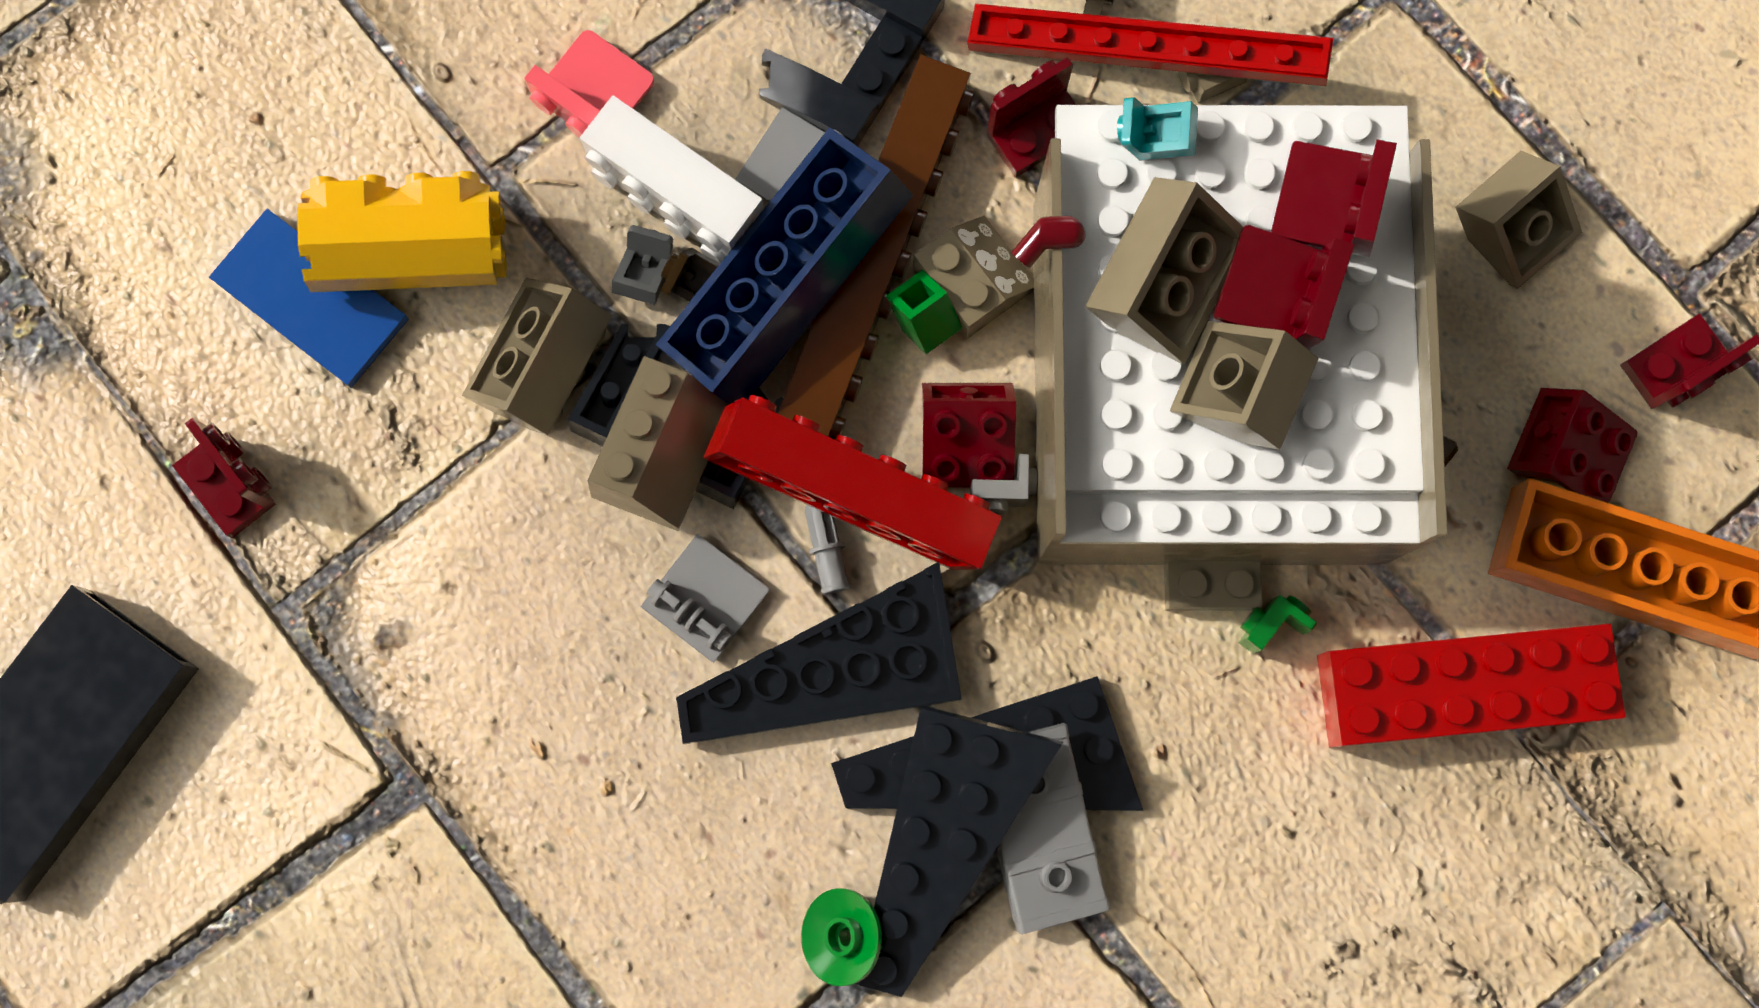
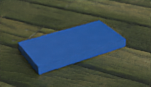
M267 208L210 274L209 278L343 383L352 388L409 318L374 290L311 293L303 280L302 269H311V263L306 260V257H300L298 232Z

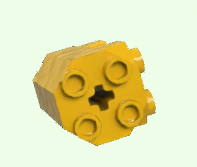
M459 171L454 173L452 177H433L427 173H411L405 176V185L397 189L388 187L386 178L376 174L362 175L358 177V180L339 181L337 178L330 176H317L310 180V189L301 194L300 198L303 203H299L297 208L298 249L300 257H306V260L311 263V269H302L303 280L311 293L497 285L498 278H507L506 252L503 250L501 235H505L504 208L501 207L500 192H492L490 185L480 183V174Z

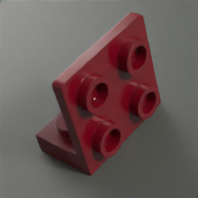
M1066 57L1057 64L1054 60L1044 63L1032 73V79L1019 87L1016 84H1011L999 91L993 98L994 102L991 104L986 135L1015 178L1046 159L1050 140L1055 138L1056 105H1077L1067 91L1073 69V63L1069 57Z
M1377 139L1373 155L1294 141L1291 146L1271 233L1305 245L1324 248L1334 238H1338L1355 244L1352 254L1370 257L1397 143Z
M1245 225L1240 232L1214 312V318L1229 324L1286 331L1310 350L1325 339L1355 244L1334 238L1324 248L1319 250L1263 229Z
M1699 313L1620 364V366L1651 410L1665 402H1668L1674 408L1685 400L1693 398L1716 383L1715 380L1727 373H1732L1751 361L1754 357L1749 351L1759 345V335L1756 334L1726 350Z
M922 383V474L941 479L949 484L948 487H971L973 479L1014 480L1017 401L1013 383Z
M1540 388L1507 469L1518 477L1554 480L1568 491L1610 503L1638 433L1636 429L1585 390Z
M192 417L184 424L200 444L172 466L224 534L233 538L276 505L267 493L272 489V485L255 466L250 469L240 458L245 451L229 432L226 431L223 434L214 423L211 422L206 426Z

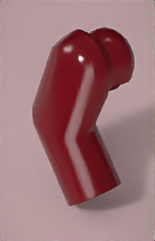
M1072 216L1042 217L1037 220L1011 253L1021 263L1031 268L1046 249H1074L1081 246L1086 239V229L1079 219Z

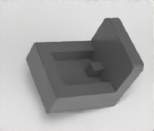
M631 225L627 232V249L612 280V293L655 305L666 279L661 277V273L673 254V237L653 229Z

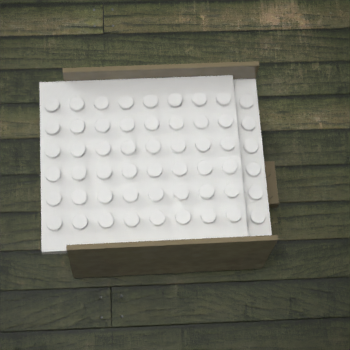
M1056 105L1055 138L1050 140L1033 205V225L1038 219L1046 216H1072L1079 219L1085 227L1086 239L1081 246L1074 249H1046L1034 263L1037 563L1050 565H1164L1165 610L1252 611L1257 606L1262 608L1261 565L1386 564L1447 535L1430 139H1420L1409 152L1407 106L1196 105L1198 107L1196 154L1194 156L1139 161L1122 146L1118 138L1117 121L1119 116L1123 115V105ZM1377 139L1397 143L1370 257L1356 254L1351 255L1325 339L1310 349L1319 359L1280 450L1241 443L1170 412V408L1203 331L1184 365L1117 333V330L1106 325L1085 307L1154 177L1197 182L1243 227L1251 225L1271 232L1291 146L1294 141L1373 155ZM1310 246L1319 250L1322 249L1321 247ZM1215 306V308H1214L1212 314L1210 315L1208 321L1224 323V322L1219 321V320H1216V319L1214 318V312H1215V309H1216V306Z

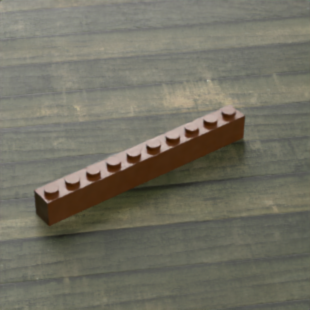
M920 54L878 160L901 180L912 192L913 197L816 316L779 408L778 414L791 420L794 415H799L818 423L821 426L819 433L836 440L837 435H842L847 419L840 417L846 401L854 403L859 393L863 377L857 375L861 362L863 359L871 361L877 347L879 335L873 332L880 317L887 320L892 309L886 295L891 293L889 291L895 276L903 279L908 268L912 253L906 251L911 235L919 238L924 227L928 212L923 211L922 207L927 195L935 197L944 173L938 170L942 156L951 157L955 148L959 131L953 128L959 115L966 117L973 102L975 91L969 89L970 72Z

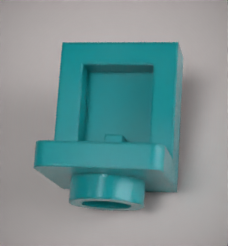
M1135 97L1125 98L1123 115H1120L1117 121L1119 141L1139 161L1194 156L1196 154L1198 107L1192 101L1144 106Z

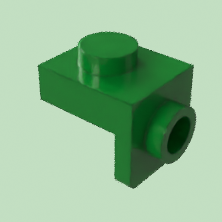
M1279 595L1271 599L1263 610L1258 606L1252 610L1240 626L1246 633L1238 643L1252 654L1263 650L1284 621L1302 635L1312 632L1317 622L1309 617L1311 610L1303 602L1290 595L1287 598Z

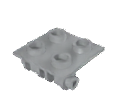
M782 107L735 180L770 202L825 132Z
M697 534L661 581L657 579L647 591L649 596L640 607L714 663L770 589Z

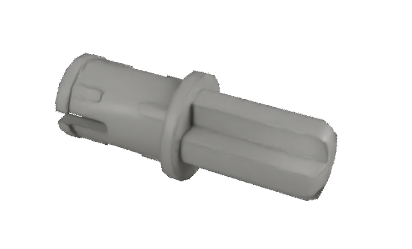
M808 505L805 506V514L813 548L809 549L810 555H815L822 594H832L850 589L851 586L848 582L841 549L845 548V543L839 542L834 517Z

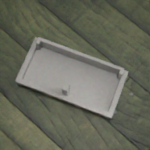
M1065 723L1029 732L1063 741V744L996 848L1012 919L1019 934L1034 932L1110 910L1096 855L1097 849L1092 838L1083 800V790L1081 782H1079L1071 749L1068 726Z

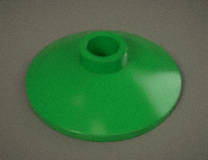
M836 888L822 893L811 903L805 914L801 930L803 954L810 969L819 979L833 986L856 984L867 977L873 970L881 950L882 932L875 909L863 895L851 889ZM849 931L851 934V941H849L848 938Z

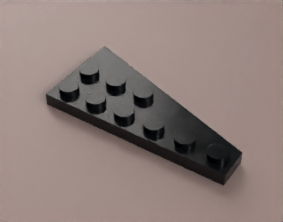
M939 562L795 635L792 639L755 656V658L732 670L726 671L677 696L676 701L682 743L685 745L961 701V691Z
M1098 676L971 717L1025 732L1061 723L1067 724L1086 810L1144 811ZM914 736L831 763L845 808L897 809Z
M927 706L920 708L874 905L881 925V950L873 970L856 985L899 997L904 995L1062 746L1063 741Z

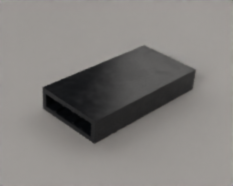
M75 585L69 587L0 678L1 905L27 900L199 670L197 666L93 591Z

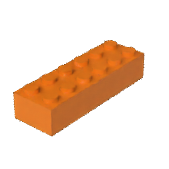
M1531 478L1511 488L1488 574L1755 660L1759 659V551Z

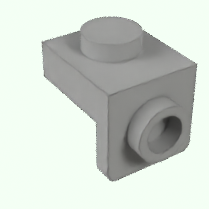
M1019 454L1016 462V480L973 479L970 494L988 501L991 504L989 511L996 514L1007 513L1008 507H1025L1028 495H1036L1037 467H1029V454Z

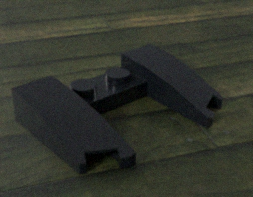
M845 0L881 21L843 82L840 84L809 67L765 49L762 54V66L770 67L769 87L759 89V98L779 110L782 107L824 132L829 127L837 130L858 147L943 11L945 0Z
M621 324L568 418L571 432L603 447L643 357L646 356L658 361L663 350L656 343L668 330L669 325L657 324L656 337H628V324ZM760 388L754 393L755 396L768 400ZM782 397L777 399L774 403L775 405H777V409L775 411L776 413H778L781 403L783 401ZM709 461L696 492L734 509L749 479Z

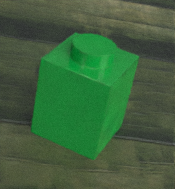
M921 270L886 295L902 331L925 354L931 352L962 329L948 293L924 270Z

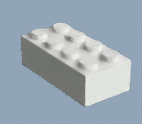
M614 95L611 96L579 138L586 152L584 158L593 168L591 174L599 182L610 189H613L615 185L619 186L629 193L627 199L636 208L645 214H649L652 210L666 219L663 224L668 230L683 240L689 235L702 245L700 251L719 264L764 210L762 198Z

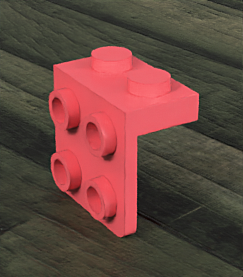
M585 30L579 35L549 74L537 65H534L524 78L532 94L529 97L531 102L548 115L552 113L558 115L566 121V127L579 138L612 95L635 110L654 85L653 75L648 70L591 30Z

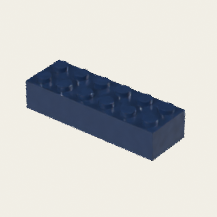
M829 127L656 345L727 404H731L741 398L749 400L750 395H754L913 197L912 192L889 168Z

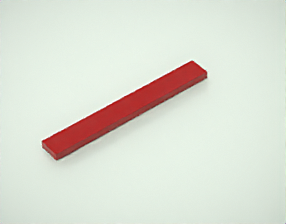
M975 3L967 45L969 51L1058 60L1069 57L1071 61L1327 86L1334 38Z

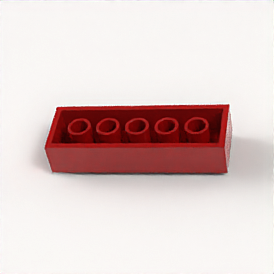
M750 395L749 400L741 398L725 406L703 459L935 563L939 562L940 565L951 570L982 568L1002 516L989 511L991 504L988 501L967 493L964 494L963 498L947 491L949 484L936 477L922 474L920 479L904 471L907 465L895 458L880 455L879 459L869 456L862 452L864 445L849 437L837 435L836 440L819 433L821 426L808 418L794 415L792 420L775 412L777 405L762 397Z
M1611 623L1332 650L1317 655L1329 748L1626 718Z

